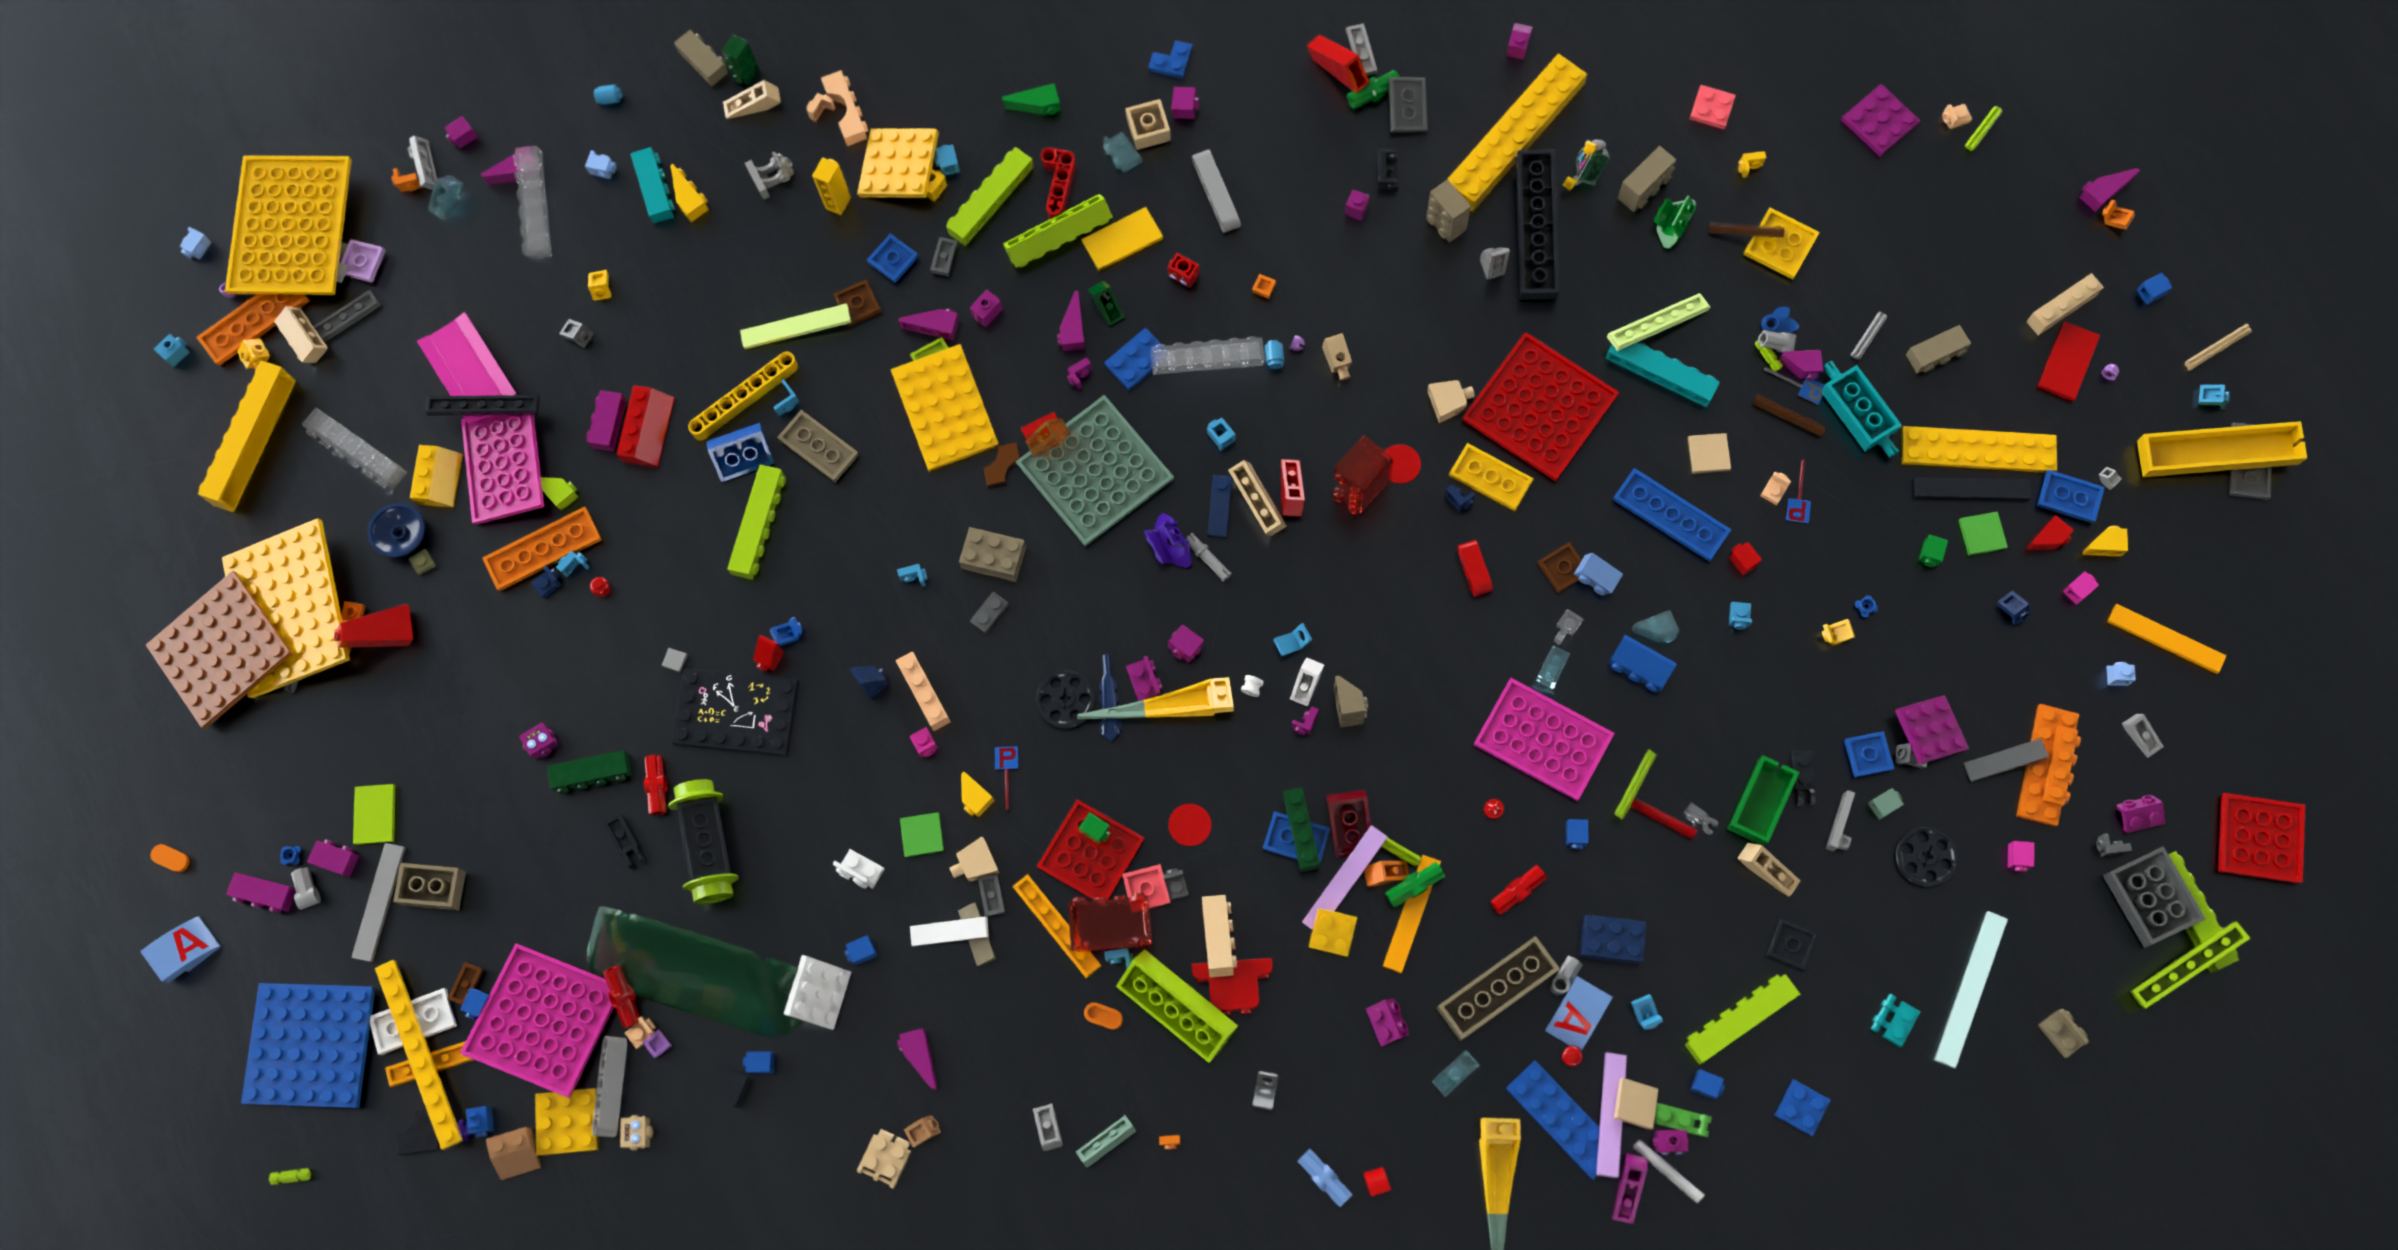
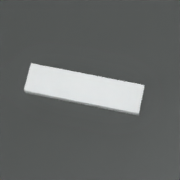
M987 917L910 926L911 946L989 937Z

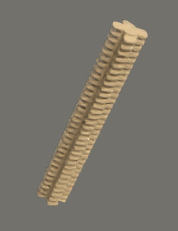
M2249 324L2238 328L2236 331L2225 336V338L2214 343V345L2191 357V359L2185 362V366H2187L2188 370H2192V368H2196V366L2204 363L2213 355H2217L2222 349L2228 348V346L2236 343L2237 340L2239 341V339L2241 340V338L2249 335L2252 332Z

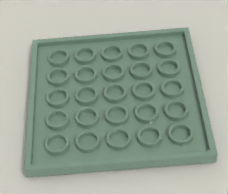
M1105 395L1016 461L1019 468L1085 547L1174 480V476Z

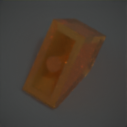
M1063 419L1046 420L1025 442L1033 457H1036L1060 445L1070 435V432Z

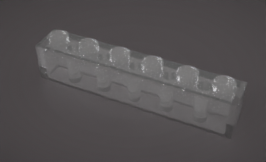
M537 146L515 148L513 161L517 165L515 180L519 186V190H517V198L520 201L518 213L520 219H522L520 233L524 238L522 252L529 259L552 257L542 150Z
M1250 336L1246 339L1230 338L1227 341L1215 339L1203 343L1201 341H1194L1191 344L1175 343L1169 346L1158 344L1151 347L1150 352L1153 375L1261 366L1265 360L1262 337L1257 338L1255 336Z
M315 408L302 423L307 429L305 433L313 439L316 437L321 439L319 442L329 449L330 446L334 448L333 452L342 459L344 456L348 458L347 462L356 469L358 466L361 467L363 474L370 479L372 476L377 479L375 482L383 488L388 486L393 490L407 474L401 466L318 408Z

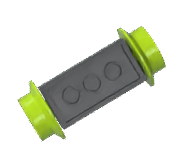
M700 779L681 783L674 787L675 799L668 804V807L671 810H677L689 877V882L683 885V890L692 892L694 904H710L729 899L733 896L732 884L739 877L736 874H731L718 806V802L723 800L724 795L714 791L712 780Z

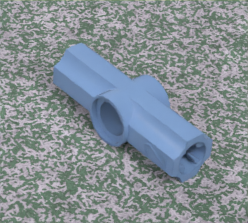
M1311 1149L1297 1161L1310 1174L1315 1184L1323 1192H1326L1339 1207L1352 1196L1351 1192L1338 1180L1339 1177L1327 1164H1324Z

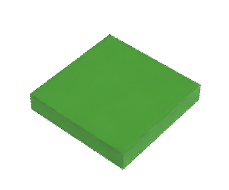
M1998 512L1964 517L1958 520L1968 556L2008 548Z
M939 812L900 818L905 858L944 852Z

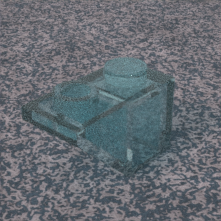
M1466 1050L1443 1070L1432 1083L1446 1097L1480 1065Z

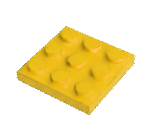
M1769 208L1759 226L1761 228L1762 226L1763 228L1764 226L1765 228L1770 226V229L1771 226L1772 229L1774 226L1775 229L1776 227L1777 229L1778 227H1782V229L1784 227V238H1775V236L1761 237V235L1760 237L1753 236L1743 255L1793 280L1820 232Z
M596 1088L574 1090L570 1099L555 1092L535 1094L536 1155L599 1150L598 1136H593L592 1133Z

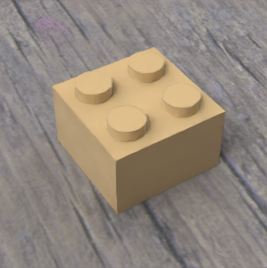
M1160 99L1125 108L1127 122L1136 150L1171 141L1170 128Z

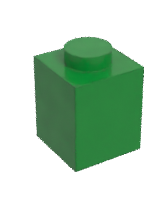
M1928 535L1924 540L1919 561L1929 567H1938L1943 561L1948 540Z
M1091 812L1079 827L1081 833L1099 845L1102 841L1105 842L1111 834L1109 831L1111 829L1110 825Z

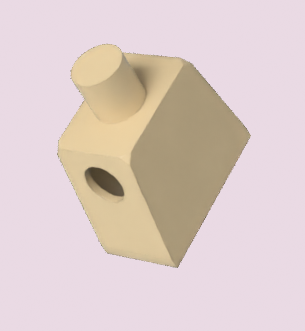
M1343 333L1326 338L1322 348L1332 373L1338 372L1340 380L1350 378L1351 374L1348 368L1351 366L1352 360Z
M1458 380L1428 385V394L1439 423L1465 411L1467 407L1466 400L1475 397L1472 386L1462 389Z
M983 836L958 852L956 855L960 863L950 867L954 878L965 874L969 882L978 880L979 877L1000 873Z

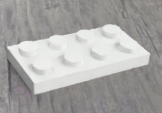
M445 988L411 1000L425 1038L457 1026L450 1000L447 999L449 995ZM390 1009L370 1017V1026L379 1055L404 1047Z

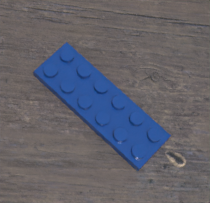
M1635 468L1613 498L1615 502L1709 562L1731 531L1724 524Z
M1534 1060L1505 1089L1593 1180L1597 1176L1600 1128Z

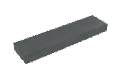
M368 290L313 327L325 343L380 307L381 304L372 291Z
M2040 738L1965 762L1963 766L1971 783L2047 759L2048 754Z

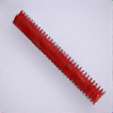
M1634 798L1633 802H1631L1632 804H1630L1632 808H1636V811L1638 810L1639 812L1641 810L1640 813L1643 812V814L1645 813L1649 817L1652 816L1651 819L1654 817V820L1665 823V826L1676 829L1678 833L1681 831L1680 834L1683 833L1687 837L1690 836L1693 839L1697 832L1693 827H1689V825L1684 824V822L1682 823V821L1680 822V820L1678 821V819H1673V817L1666 813L1664 814V812L1662 813V811L1660 812V810L1655 809V807L1653 808V806L1651 807V805L1649 806V804L1644 803V801L1642 802V800L1640 801V799L1638 800V798Z

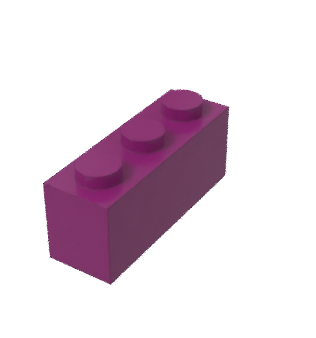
M600 390L599 396L596 397L595 413L591 416V429L586 435L587 443L592 449L614 452L627 401L622 393Z
M234 872L226 895L233 897L232 901L244 904L245 901L251 902L250 906L260 909L263 906H267L269 911L280 914L282 910L289 912L296 890L290 886Z

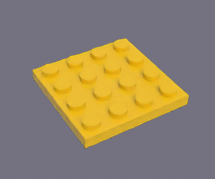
M871 129L857 194L860 197L926 198L939 131L937 129Z

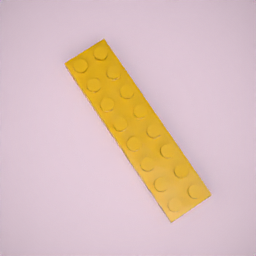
M1903 426L1901 428L1902 464L2042 473L2052 470L2057 472L2056 435Z

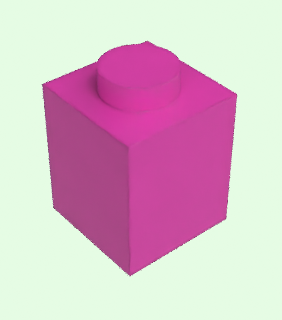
M2084 571L2063 592L2077 605L2099 584L2094 576Z
M2013 841L2008 844V868H2014L2016 872H2027L2028 869L2034 867V843Z

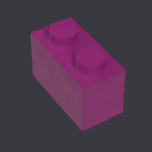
M326 839L324 843L316 840L307 863L350 878L359 858L358 855L353 853L354 849L342 846L340 849L335 847L336 843Z

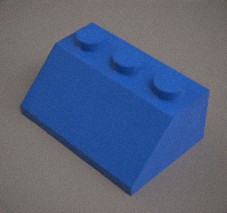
M760 423L706 441L707 450L721 482L757 470L759 465L768 466L774 464Z
M1625 635L1611 658L1609 665L1616 672H1623L1629 675L1628 677L1632 681H1640L1645 684L1646 688L1650 691L1660 693L1677 663Z

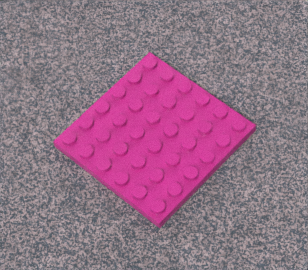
M515 943L460 1054L570 1099L614 1008L609 1000L608 994L610 990L606 979Z

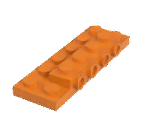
M2043 704L2038 705L2031 741L2041 738L2048 758L2026 765L2016 817L2054 827L2058 826L2061 807L2064 803L2067 804L2070 798V792H2067V787L2072 784L2074 774L2070 773L2071 766H2075L2077 761V755L2074 754L2075 747L2078 748L2081 737L2077 736L2078 730H2076L2079 718L2078 713Z

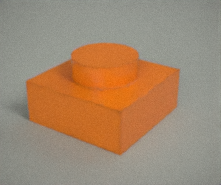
M1259 274L1252 288V293L1269 299L1276 285V280Z
M1180 1135L1159 1137L1160 1146H1164L1165 1150L1177 1149L1176 1145H1181Z

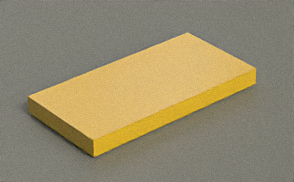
M1145 207L1081 240L1098 271H1101L1162 240L1163 235Z
M1469 443L1466 444L1449 473V476L1513 511H1516L1534 479Z

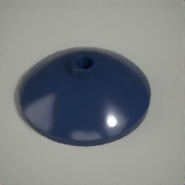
M392 503L379 509L371 518L367 531L368 539L371 546L383 556L397 558L408 555L419 546L424 537V520L421 514L408 504Z

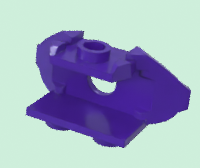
M1162 513L1158 516L1155 530L1144 531L1147 537L1146 540L1152 546L1155 556L1161 564L1174 563L1179 567L1188 568L1192 564L1189 542L1185 541L1177 527L1178 522Z

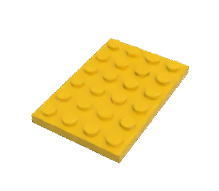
M961 344L891 369L928 471L999 446Z

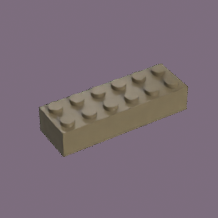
M1535 936L1438 1005L1437 1010L1461 1042L1553 976L1560 968Z

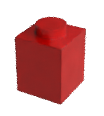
M1749 542L1744 545L1740 543L1735 546L1729 557L1743 576L1757 567L1762 561Z

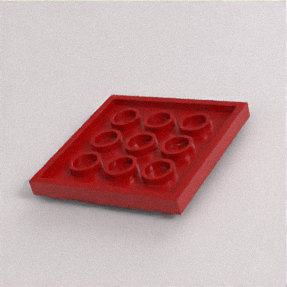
M2223 793L2221 795L2218 872L2296 884L2303 883L2305 805Z
M1077 799L1039 861L1037 868L1105 907L1123 877L1122 874L1126 872L1145 838ZM1090 812L1109 824L1111 828L1109 830L1111 832L1109 838L1105 842L1102 841L1100 845L1079 830V827Z

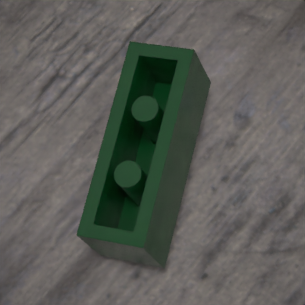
M733 34L722 49V54L733 80L748 86L759 71V66L749 42Z

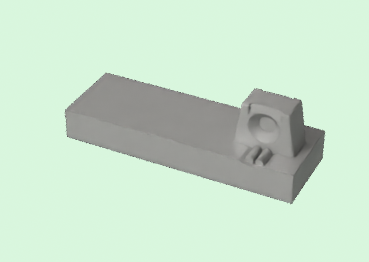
M413 136L409 139L411 146L408 150L410 157L415 161L420 186L435 190L439 187L429 142L423 138Z
M1849 790L1842 796L1826 849L1835 851L1837 848L1847 850L1851 843V838L1843 834L1855 795L1854 792Z

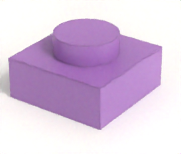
M657 1030L643 1041L654 1058L659 1057L672 1046L661 1030Z

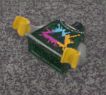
M1597 139L1593 141L1586 140L1582 144V148L1575 161L1577 175L1573 178L1568 176L1563 183L1565 188L1571 191L1575 185L1582 182L1595 185L1610 158L1605 149L1606 143Z

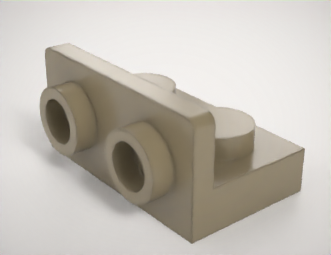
M2060 1009L2042 1021L2038 1026L2062 1056L2067 1058L2080 1047L2088 1044L2089 1040L2087 1039L2086 1032L2082 1028L2077 1027L2073 1022V1016L2068 1011Z

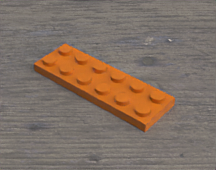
M256 294L196 338L214 362L220 366L238 353L237 351L243 340L258 339L275 327L276 323L274 321L286 306L301 308L310 300L306 295Z
M583 507L482 559L496 589L500 592L544 570L543 567H550L558 563L571 550L576 554L602 541L587 508Z

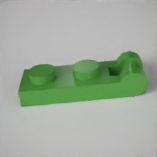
M1656 1103L1654 1124L1675 1130H1687V1133L1708 1138L1709 1131L1707 1129L1708 1124L1712 1120L1711 1116ZM1695 1120L1701 1121L1699 1128L1693 1127Z

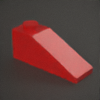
M1281 459L1282 515L1301 516L1305 498L1300 460Z

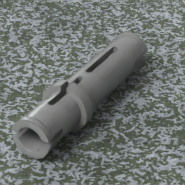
M1194 533L1186 537L1185 541L1189 542V546L1194 550L1195 555L1200 557L1223 582L1231 576L1232 573L1208 550V546L1203 544Z

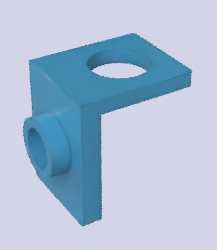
M784 379L782 383L790 396L773 407L778 416L785 412H790L799 403L798 398Z
M1304 623L1300 624L1293 632L1273 639L1281 656L1302 650L1312 640ZM1300 631L1305 635L1304 641L1300 637Z

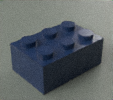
M1585 915L1582 922L1580 958L1640 965L1644 958L1646 922Z

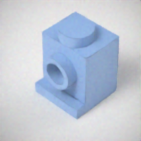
M590 151L585 165L589 174L611 179L612 173L616 171V163L612 162L606 155L598 156L594 151Z
M189 227L187 229L189 234L180 245L183 249L181 253L189 258L193 256L200 260L212 242L204 234Z
M2117 662L2113 666H2107L2108 685L2128 686L2135 681V665Z

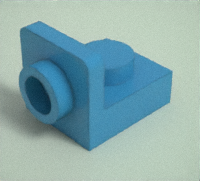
M2200 385L2199 405H2220L2221 409H2225L2226 403L2230 401V392L2226 391L2225 385Z
M920 564L897 569L901 582H912L919 577L922 587L926 586L927 573L925 568H921Z
M1731 602L1729 626H1734L1735 629L1740 630L1749 628L1752 623V619H1750V603Z
M1128 948L1104 952L1106 962H1110L1111 965L1120 964L1122 960H1126V968H1128L1134 959L1133 953H1129Z

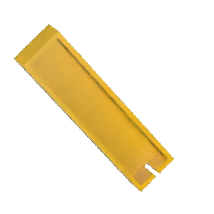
M261 360L260 365L255 369L252 381L247 386L244 398L239 403L238 411L233 416L231 425L223 436V442L215 453V459L207 470L204 482L199 486L198 495L215 507L234 513L296 382L282 367Z
M2301 421L2143 434L2137 440L2143 477L2299 465L2307 459L2305 442L2297 444L2304 438Z

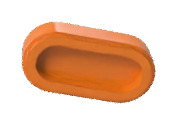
M159 844L151 851L153 862L172 871L183 872L189 866L188 856L169 846Z
M1090 1003L1085 1007L1084 1016L1090 1023L1110 1030L1119 1029L1123 1024V1016L1118 1010L1099 1003Z

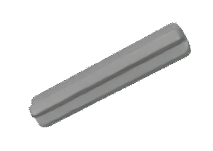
M1878 312L1851 353L1853 358L1859 360L1886 320V314Z

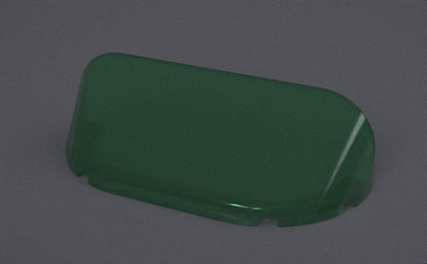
M602 906L597 908L587 947V961L592 974L605 979L603 972L606 969L621 965L627 984L632 987L635 996L764 1037L786 1035L797 1029L804 1022L784 1014L798 967L771 957H767L763 961L760 960V955L753 951L642 916L631 914L629 919V915L621 910Z

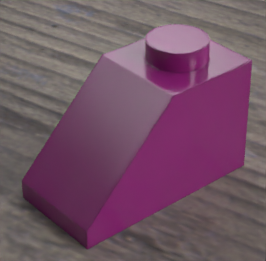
M1514 24L1507 56L1524 60L1532 27Z
M1821 350L1783 351L1779 358L1782 365L1800 379L1816 380L1823 372Z

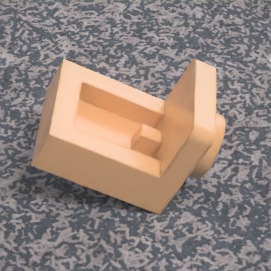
M817 93L814 99L807 105L809 118L817 121L825 107L834 111L836 107L833 99L826 94L821 95Z

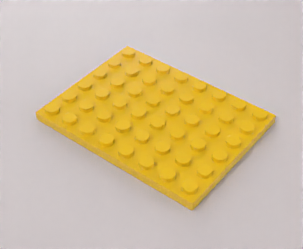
M243 156L225 286L226 293L335 295L352 161L349 156Z
M317 518L222 557L225 577L231 571L236 572L293 652L291 657L248 692V697L255 698L350 660L348 648H338L337 641L334 640V630L342 623V617L321 519Z

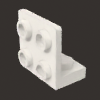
M851 849L841 864L836 861L833 863L837 868L835 871L847 880L850 877L853 878L852 881L864 889L867 886L873 889L884 871V867Z

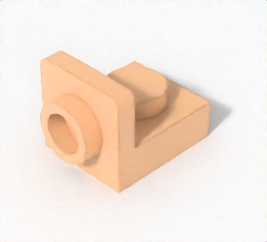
M1965 104L1956 107L1948 105L1943 112V120L1950 129L1970 123L1972 120Z
M1774 472L1760 496L1777 505L1790 485L1791 480L1783 473Z
M640 1017L638 1019L639 1023L625 1032L636 1049L643 1046V1041L655 1033L654 1028L656 1026L650 1018Z

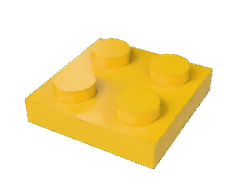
M1318 908L1309 947L1348 957L1357 917Z

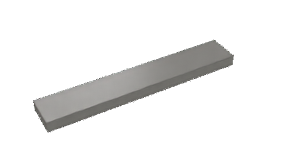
M384 844L351 958L373 962L398 877L400 863H402L406 848L403 846Z

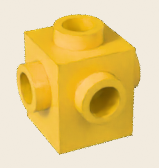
M261 339L243 340L237 351L246 369L257 368L261 360L267 362L270 357Z

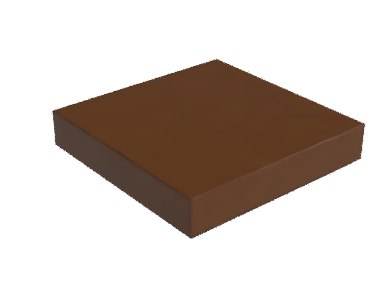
M867 279L833 294L838 306L848 305L852 322L847 324L848 327L882 312Z
M1570 542L1537 562L1558 594L1579 582V577L1574 575L1582 559Z

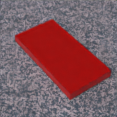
M2064 321L2037 387L2074 401L2100 335Z

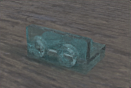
M1123 132L1110 139L1107 136L1103 138L1105 152L1108 155H1112L1115 166L1121 168L1123 172L1142 162V158Z

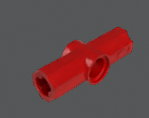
M649 755L645 757L646 778H644V789L648 797V810L650 815H663L667 813L665 792L668 789L663 769V757L661 755Z
M1536 865L1521 878L1518 877L1511 882L1502 893L1490 901L1496 912L1502 915L1517 902L1519 904L1532 893L1531 891L1547 880L1544 871Z
M621 965L606 969L603 974L610 990L608 994L609 1000L613 1007L617 1009L623 1027L639 1023L638 1019L640 1016L634 1003L635 993L632 987L627 984Z

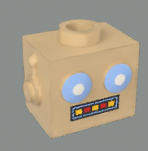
M632 1115L630 1118H621L620 1147L629 1148L631 1151L650 1147V1138L653 1136L650 1118L645 1116L638 1117V1115Z

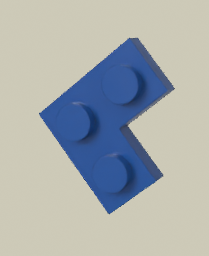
M1175 40L1170 56L1153 52L1148 67L1149 71L1183 79L1193 48L1192 44Z

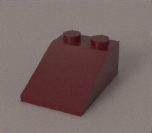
M1365 790L1326 795L1335 858L1350 856L1371 826L1368 798Z

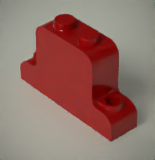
M1272 958L1237 960V968H1233V976L1210 978L1208 963L1192 964V973L1197 983H1209L1211 1004L1226 1016L1232 1015L1234 1011H1240V1014H1251L1252 1010L1256 1009L1259 1005L1257 980L1269 978V975L1272 973Z

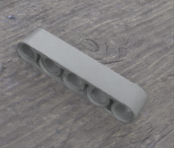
M1210 150L1192 155L1193 164L1223 233L1241 227L1238 214Z
M605 1036L602 1042L592 1126L593 1136L615 1137L617 1134L627 1051V1039L623 1037Z

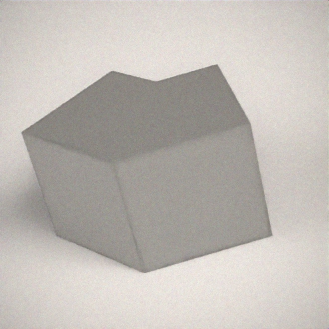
M2106 467L2099 474L2101 483L2109 490L2122 480L2118 476L2117 471Z

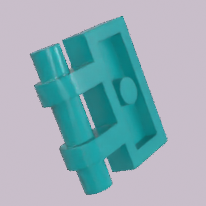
M1889 994L1887 999L1883 1000L1878 1016L1875 1015L1871 1030L1878 1033L1882 1027L1885 1029L1882 1037L1898 1047H1902L1920 1011L1903 1001L1896 1007L1894 1005L1896 997ZM1891 1012L1894 1015L1888 1023L1885 1019L1888 1013Z

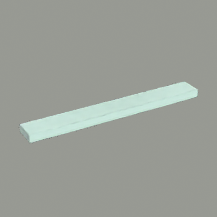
M1990 911L1986 912L1935 1057L1937 1062L1951 1068H1956L2007 923V918Z

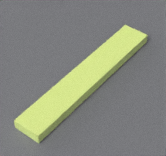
M1699 293L1610 332L1607 338L1614 348L1619 351L1709 311L1710 306Z
M843 304L740 330L744 349H749L852 322L848 305Z

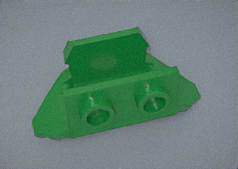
M1688 195L1685 200L1672 203L1671 199L1664 198L1662 206L1659 207L1658 213L1654 217V222L1657 223V232L1664 248L1671 249L1677 243L1696 209L1695 200L1691 199Z

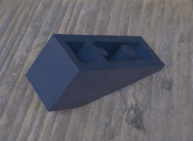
M1213 475L1208 536L1227 537L1233 485L1232 477Z
M873 665L850 669L858 684L870 698L889 685L886 680L888 676L882 668L878 670Z

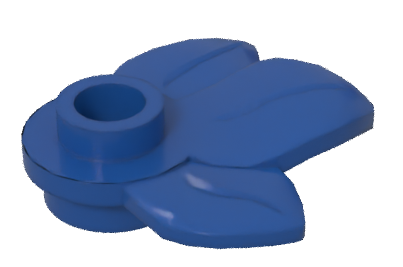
M1788 307L1775 309L1772 314L1766 315L1761 321V327L1764 331L1776 333H1792L1799 325L1795 320L1788 317L1790 313V308ZM1772 321L1773 327H1769L1767 322Z

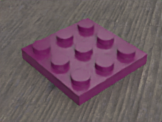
M1880 84L1847 112L1841 121L1875 153L1882 156L1917 126L1920 119Z
M1945 695L1895 710L1919 765L1969 749Z

